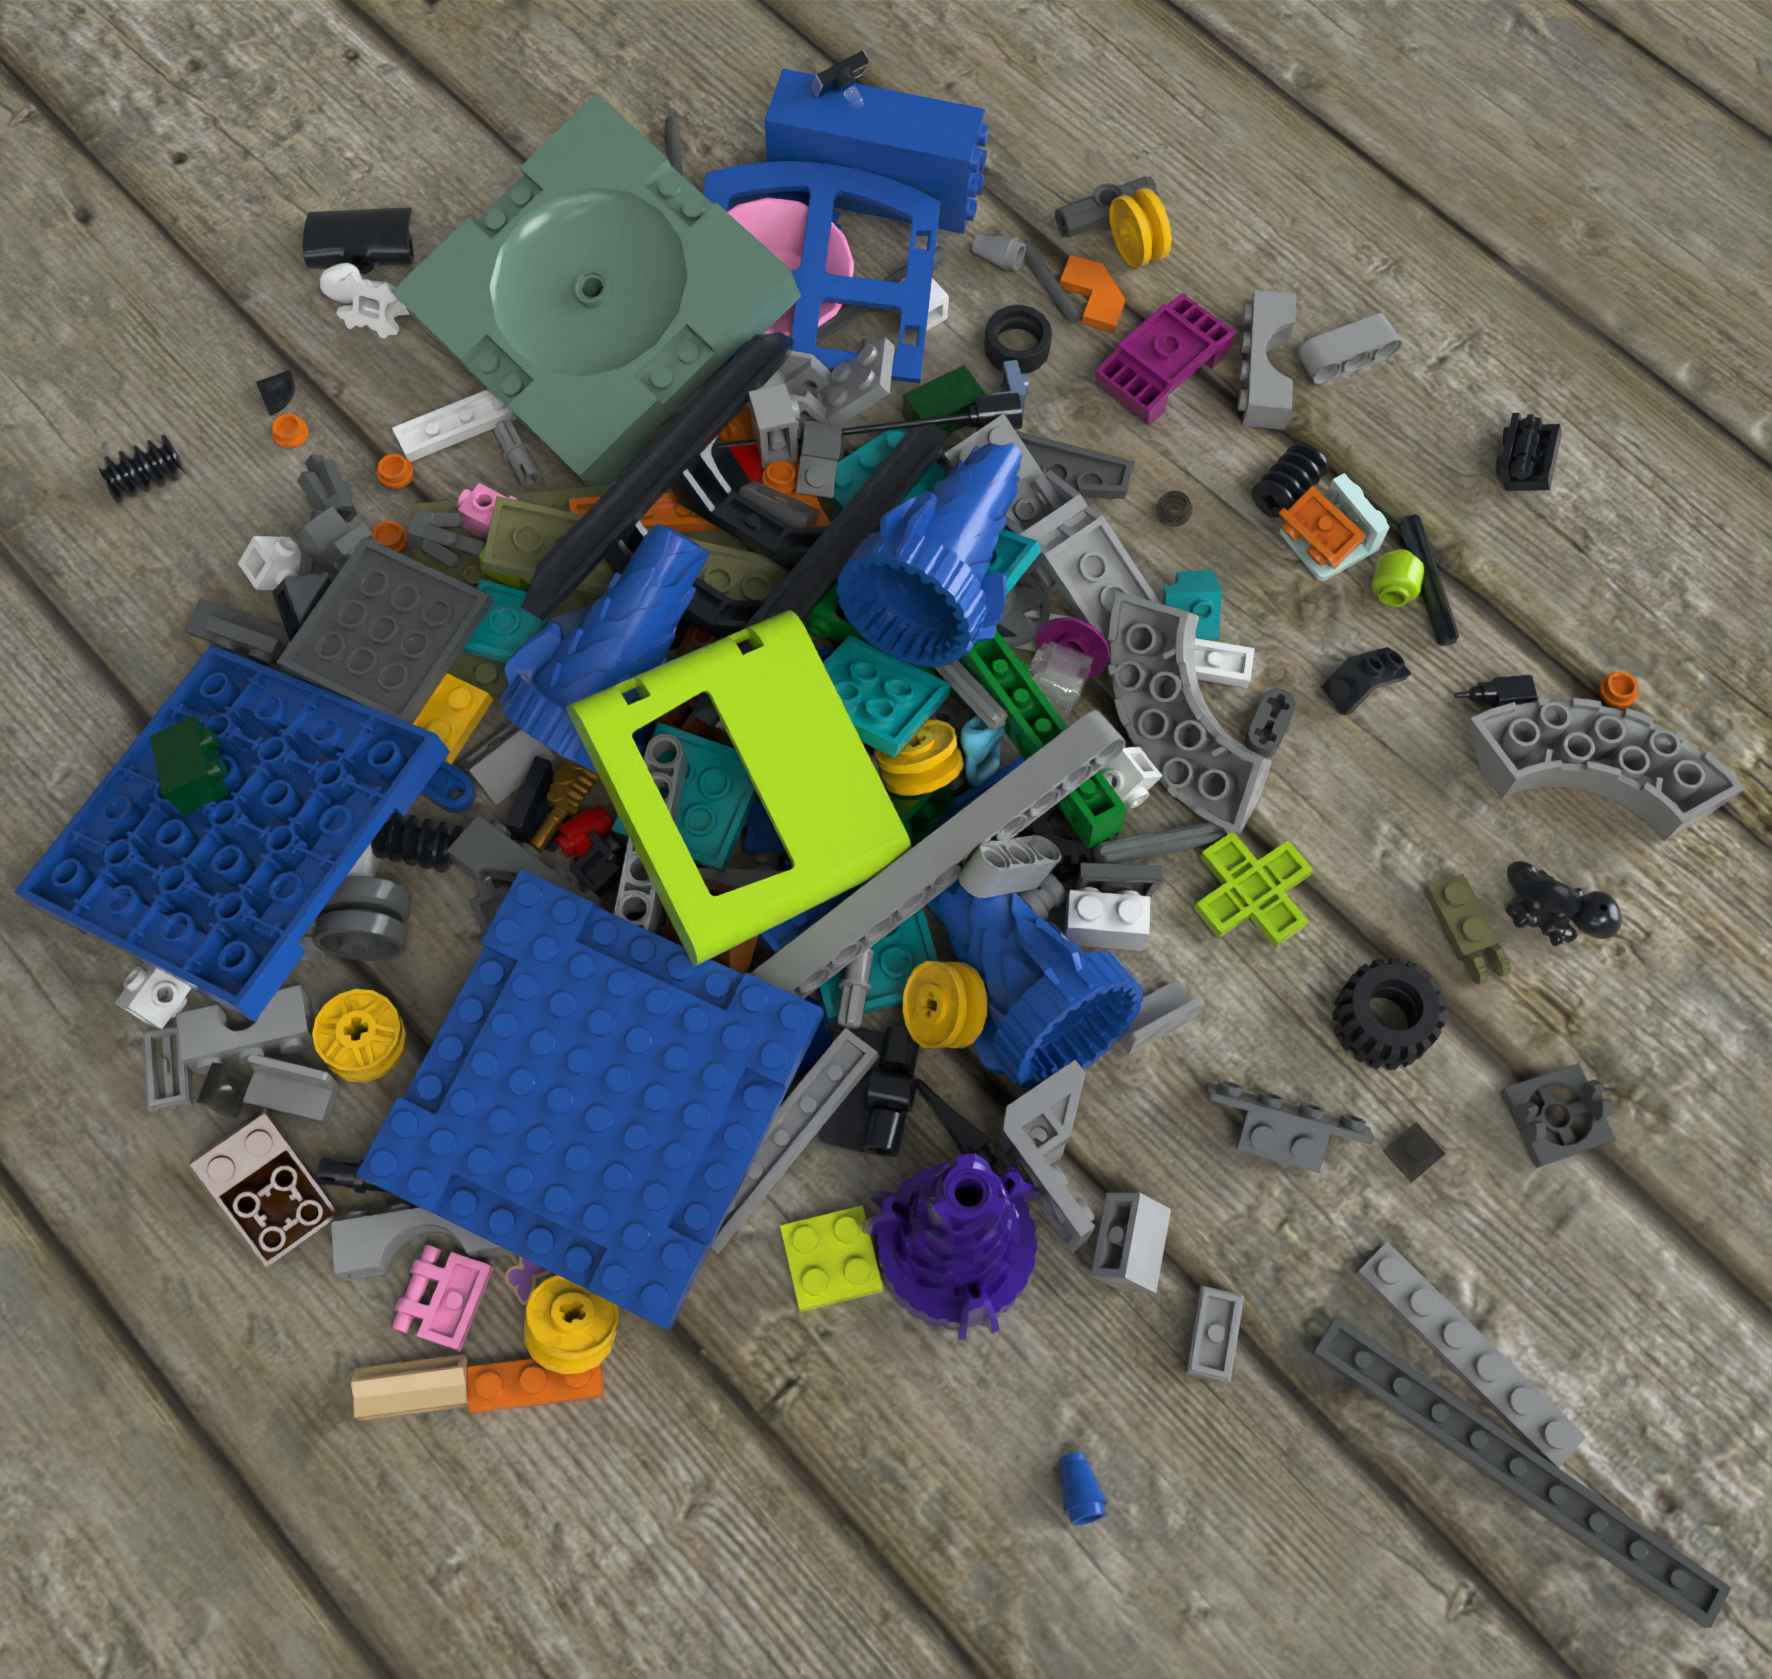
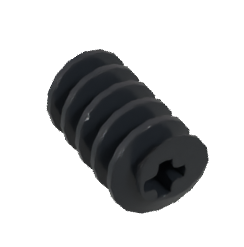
M165 434L161 435L162 447L158 448L151 440H147L146 453L137 445L132 446L133 458L131 459L122 450L118 451V464H115L108 456L104 457L105 469L99 467V471L116 503L119 504L123 500L122 490L129 497L134 498L137 495L136 485L147 493L151 490V479L159 487H163L165 484L164 474L174 482L178 481L179 468L186 474L172 442Z
M1297 442L1291 445L1286 453L1278 459L1277 463L1271 466L1269 472L1264 474L1261 480L1253 486L1251 491L1252 499L1264 514L1277 518L1279 517L1278 512L1283 507L1288 511L1312 486L1320 482L1321 477L1329 471V463L1318 449L1307 443Z
M394 813L391 820L385 822L372 840L371 848L376 858L385 859L388 857L393 862L403 860L406 865L415 866L419 864L423 869H431L434 866L437 872L445 873L453 865L446 850L461 835L463 828L456 825L452 834L448 835V825L446 822H441L435 832L433 831L432 819L426 818L421 828H418L417 816L410 815L404 825L403 816Z

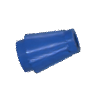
M1075 1452L1061 1457L1059 1462L1061 1466L1064 1515H1069L1072 1525H1084L1104 1518L1106 1516L1104 1506L1107 1504V1500L1089 1462L1086 1460L1085 1453Z

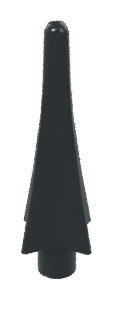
M917 1080L916 1088L940 1118L961 1154H977L992 1167L997 1159L989 1151L991 1147L988 1144L991 1138L952 1109L923 1080Z

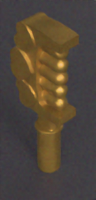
M568 760V764L559 766L558 771L553 775L554 783L550 785V791L547 794L548 805L553 807L550 813H547L546 819L528 843L537 852L541 853L557 831V827L563 824L566 816L573 818L579 814L580 802L586 800L585 795L591 793V788L596 786V781L600 779L598 773L571 760Z

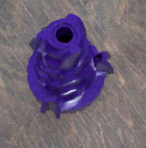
M964 1154L957 1156L950 1164H937L931 1169L925 1168L917 1172L915 1177L905 1180L896 1193L880 1190L873 1193L870 1200L881 1209V1213L872 1216L862 1223V1233L874 1235V1239H877V1261L879 1271L883 1273V1282L887 1290L893 1293L894 1300L899 1306L905 1307L908 1310V1314L916 1319H922L926 1324L934 1327L944 1326L946 1329L957 1330V1340H966L968 1327L982 1325L987 1327L991 1334L999 1331L997 1317L1000 1313L1007 1312L1013 1306L1015 1299L1019 1298L1023 1293L1035 1265L1034 1257L1037 1252L1036 1227L1034 1220L1029 1215L1030 1209L1027 1203L1038 1197L1040 1193L1036 1186L1024 1182L1022 1176L1017 1172L1018 1167L1010 1163L1003 1175L1000 1176L995 1172L993 1173L989 1163L979 1155ZM961 1188L964 1191L972 1188L978 1192L981 1201L976 1206L965 1207L958 1203L955 1193Z

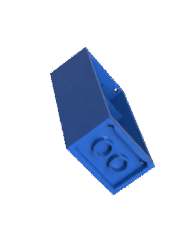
M782 69L764 120L767 162L804 161L829 163L886 176L914 187L939 200L941 203L938 229L964 234L968 220L974 221L978 201L974 200L976 195L981 196L984 186L985 175L980 174V171L983 172L987 150H983L982 147L986 146L989 133V125L984 124L985 109L854 83L842 92H838L835 88L816 98L810 89L815 75ZM791 191L810 198V194L806 191ZM838 196L834 200L835 208L911 223L910 220L863 201L845 196Z

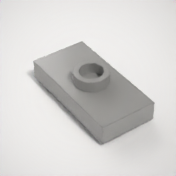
M1206 1286L1199 1288L1185 1371L1186 1375L1224 1384L1231 1383L1244 1295Z

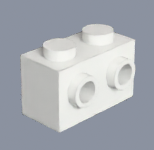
M1093 887L1069 891L1064 916V936L1068 940L1072 939L1078 946L1143 951L1149 936L1150 927L1149 896H1140L1138 892L1130 890L1119 891L1116 894L1102 893Z

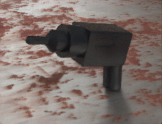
M1532 675L1496 677L1492 681L1478 682L1477 686L1471 687L1468 692L1454 694L1455 698L1468 697L1473 702L1478 701L1480 705L1491 704L1492 708L1515 702V705L1531 703L1539 698Z

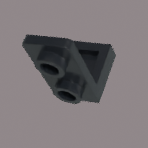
M1389 647L1348 657L1321 688L1342 714L1347 715L1353 713L1376 688L1406 680L1411 675V672L1405 666L1404 659L1400 654Z

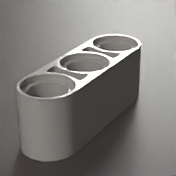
M1380 313L1307 340L1297 350V357L1315 384H1322L1389 359L1400 350L1403 342L1386 316Z
M1040 835L985 842L979 846L959 872L958 880L968 893L978 898H988L1036 889L1060 861L1061 853L1052 841Z

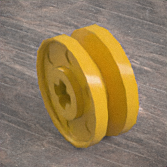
M1143 187L1134 191L1131 196L1124 194L1112 200L1109 208V222L1116 248L1122 259L1130 267L1137 269L1147 265L1150 260L1156 262L1167 257L1171 250L1172 236L1165 208L1158 196L1151 189Z
M927 720L895 758L876 748L874 751L876 762L881 768V778L884 786L889 792L898 795L916 796L933 792L957 778L963 769V757L961 751L957 748L955 729L949 723L940 720Z
M925 961L915 967L906 982L902 1008L905 1025L912 1039L923 1048H965L974 1043L982 1032L987 1017L988 997L984 981L977 970L966 962Z
M354 989L340 993L324 1004L315 1018L312 1031L315 1050L332 1073L348 1082L360 1083L380 1079L396 1068L405 1054L408 1038L404 1021L389 999L373 990Z
M559 1275L545 1279L531 1293L525 1311L523 1326L524 1344L532 1359L547 1370L560 1374L586 1372L597 1367L611 1352L619 1322L618 1305Z

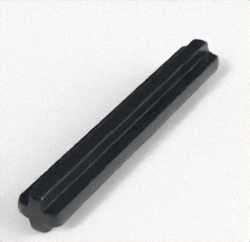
M1417 514L1407 515L1402 518L1400 528L1407 550L1418 557L1424 566L1421 593L1437 643L1440 646L1452 645L1457 642L1459 632L1421 517Z

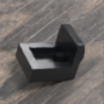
M593 830L588 837L594 845L570 870L585 888L601 898L621 878L625 859L623 854L626 852V848L612 834L604 837Z

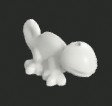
M350 263L333 265L323 271L321 275L320 289L322 293L332 300L343 304L353 303V305L339 307L337 310L338 317L344 320L348 329H352L355 325L361 328L368 325L370 329L377 331L378 335L385 339L388 335H397L399 331V326L394 318L410 315L391 292L396 286L387 282L362 279L359 269Z

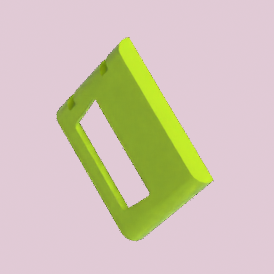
M786 610L566 706V710L693 967L877 876L912 849L909 836L804 624L791 610ZM748 639L753 651L743 655L736 644ZM636 688L641 700L628 705L622 694ZM700 693H707L792 862V868L788 871L718 896H712L709 893L632 738L633 732Z

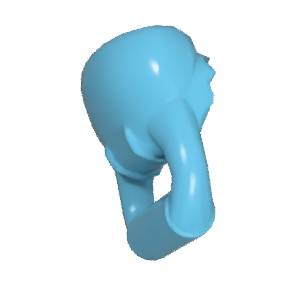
M978 716L966 722L962 727L960 735L961 747L966 756V777L968 783L975 787L981 786L998 769L1000 743L1006 731L1000 727L995 730L989 729Z

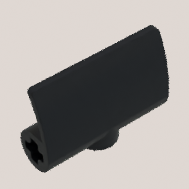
M412 208L309 212L303 234V255L307 268H329L340 263H350L359 269L360 274H367L373 270L374 262H379L380 265L413 264L414 248L409 230L413 212Z
M902 1026L886 1027L885 1033L860 1027L858 1029H848L877 1051L879 1058L822 1126L820 1140L824 1144L852 1151L896 1157L899 1155L906 1114L912 1111L916 1094V1076L914 1072L919 1044L912 1039L907 1028Z

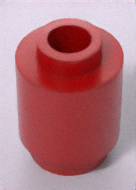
M600 805L594 809L588 807L557 827L559 836L555 838V842L565 857L573 856L579 860L594 845L588 835L595 830L604 837H607L609 834L614 833L612 831L614 822Z

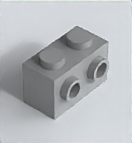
M786 384L776 386L765 385L757 390L749 391L752 432L762 468H767L774 461H786L789 463L798 461L797 440L801 439V431L798 422L800 411L796 397L789 398Z
M1106 1193L1091 1277L1122 1292L1156 1293L1171 1209L1142 1193Z

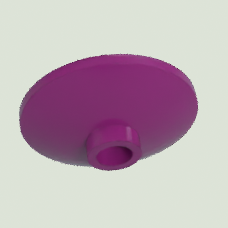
M1061 617L1052 619L1040 628L1036 637V649L1042 661L1054 672L1070 679L1086 680L1094 678L1105 670L1110 659L1109 646L1102 634L1090 624L1075 618Z

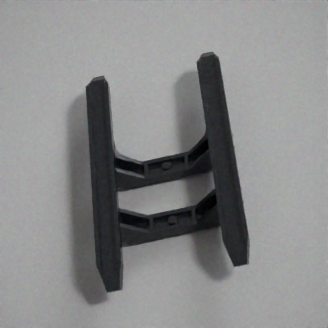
M781 332L756 334L537 564L531 585L521 608L544 621L572 594L604 558L612 568L613 574L618 572L622 575L642 539L648 533L639 520L670 487L679 504L790 571L766 601L733 600L697 577L692 585L696 588V591L682 617L719 640L786 610L793 611L804 623L837 583L838 575L863 539H867L870 534L880 530V519L883 515L903 502L938 459L948 432L933 423L911 428L830 525L815 528H794L732 490L720 474L711 455V448L720 432L749 402V391H754L764 386L785 363L792 352L795 340ZM748 639L736 644L743 655L753 651ZM700 693L692 715L714 727L721 719L707 693Z

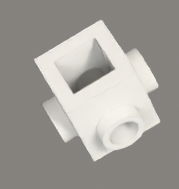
M253 536L238 565L256 590H274L283 579L298 577L302 553L291 537Z
M1140 747L1124 748L1113 761L1100 770L1125 806L1135 808L1142 804L1150 795L1148 790L1162 777L1161 773Z
M144 962L142 966L135 967L127 975L123 986L126 988L115 1001V1004L148 1026L163 1029L170 1018L176 1017V1014L183 1010L187 1003L186 995L191 990V987Z

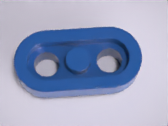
M444 761L420 793L449 813L466 811L473 805L476 799V790L470 777ZM453 793H463L460 798L451 799V795Z

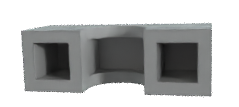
M301 985L278 990L262 1011L258 1020L251 1027L241 1031L231 1030L230 1017L218 1004L176 1014L181 1061L193 1072L199 1074L215 1073L222 1070L224 1065L237 1062L247 1064L246 1060L249 1054L263 1057L275 1053L290 1055L304 1051L306 1046L314 1045L312 1031L315 1020L312 1000Z

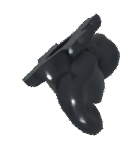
M1515 861L1508 866V881L1522 898V902L1512 904L1506 909V913L1513 918L1516 927L1530 926L1532 928H1541L1543 935L1550 936L1553 946L1561 945L1563 941L1570 943L1577 938V932L1570 925V920L1584 934L1599 939L1613 937L1621 928V910L1610 894L1602 891H1593L1583 895L1582 888L1573 889L1555 880L1553 876L1547 875L1544 870L1538 871L1527 862Z

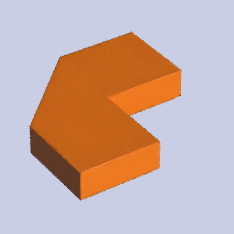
M1070 254L1059 284L1064 290L1090 297L1083 313L1081 324L1115 333L1126 299L1102 263Z

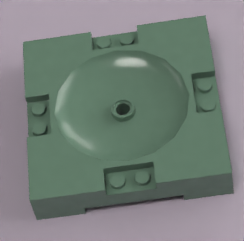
M596 93L520 166L524 175L475 223L468 217L391 291L408 313L500 401L585 487L609 485L647 448L644 441L745 342L748 343L756 334H764L801 298L791 270L717 202L713 204L671 166L668 158Z

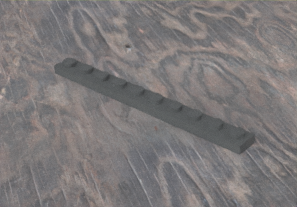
M1338 1316L1332 1319L1311 1355L1703 1628L1712 1627L1731 1590L1729 1585Z

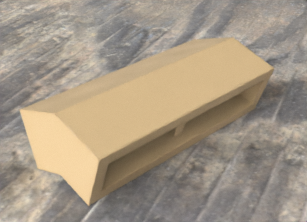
M466 1354L355 1368L350 1382L353 1394L354 1418L359 1421L468 1407V1363Z

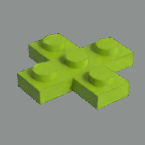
M1234 832L1229 833L1202 852L1200 859L1222 886L1198 901L1194 909L1218 939L1250 918L1273 947L1276 948L1306 927L1309 921L1286 895V892L1312 874L1313 868L1289 840L1260 860L1254 857Z

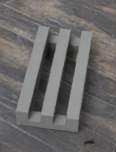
M177 1025L163 1027V1029L142 1031L147 1110L154 1114L159 1113L160 1109L174 1110L177 1109V1106L181 1105L185 1107L194 1106L192 1070L181 1061ZM174 1035H176L180 1095L177 1096L172 1038ZM162 1038L165 1098L161 1099L159 1098L156 1039Z

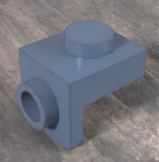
M1017 360L1003 362L1001 378L1003 392L992 393L990 396L1018 392L1023 416L1026 395L1029 394L1028 378L1026 373L1021 374Z

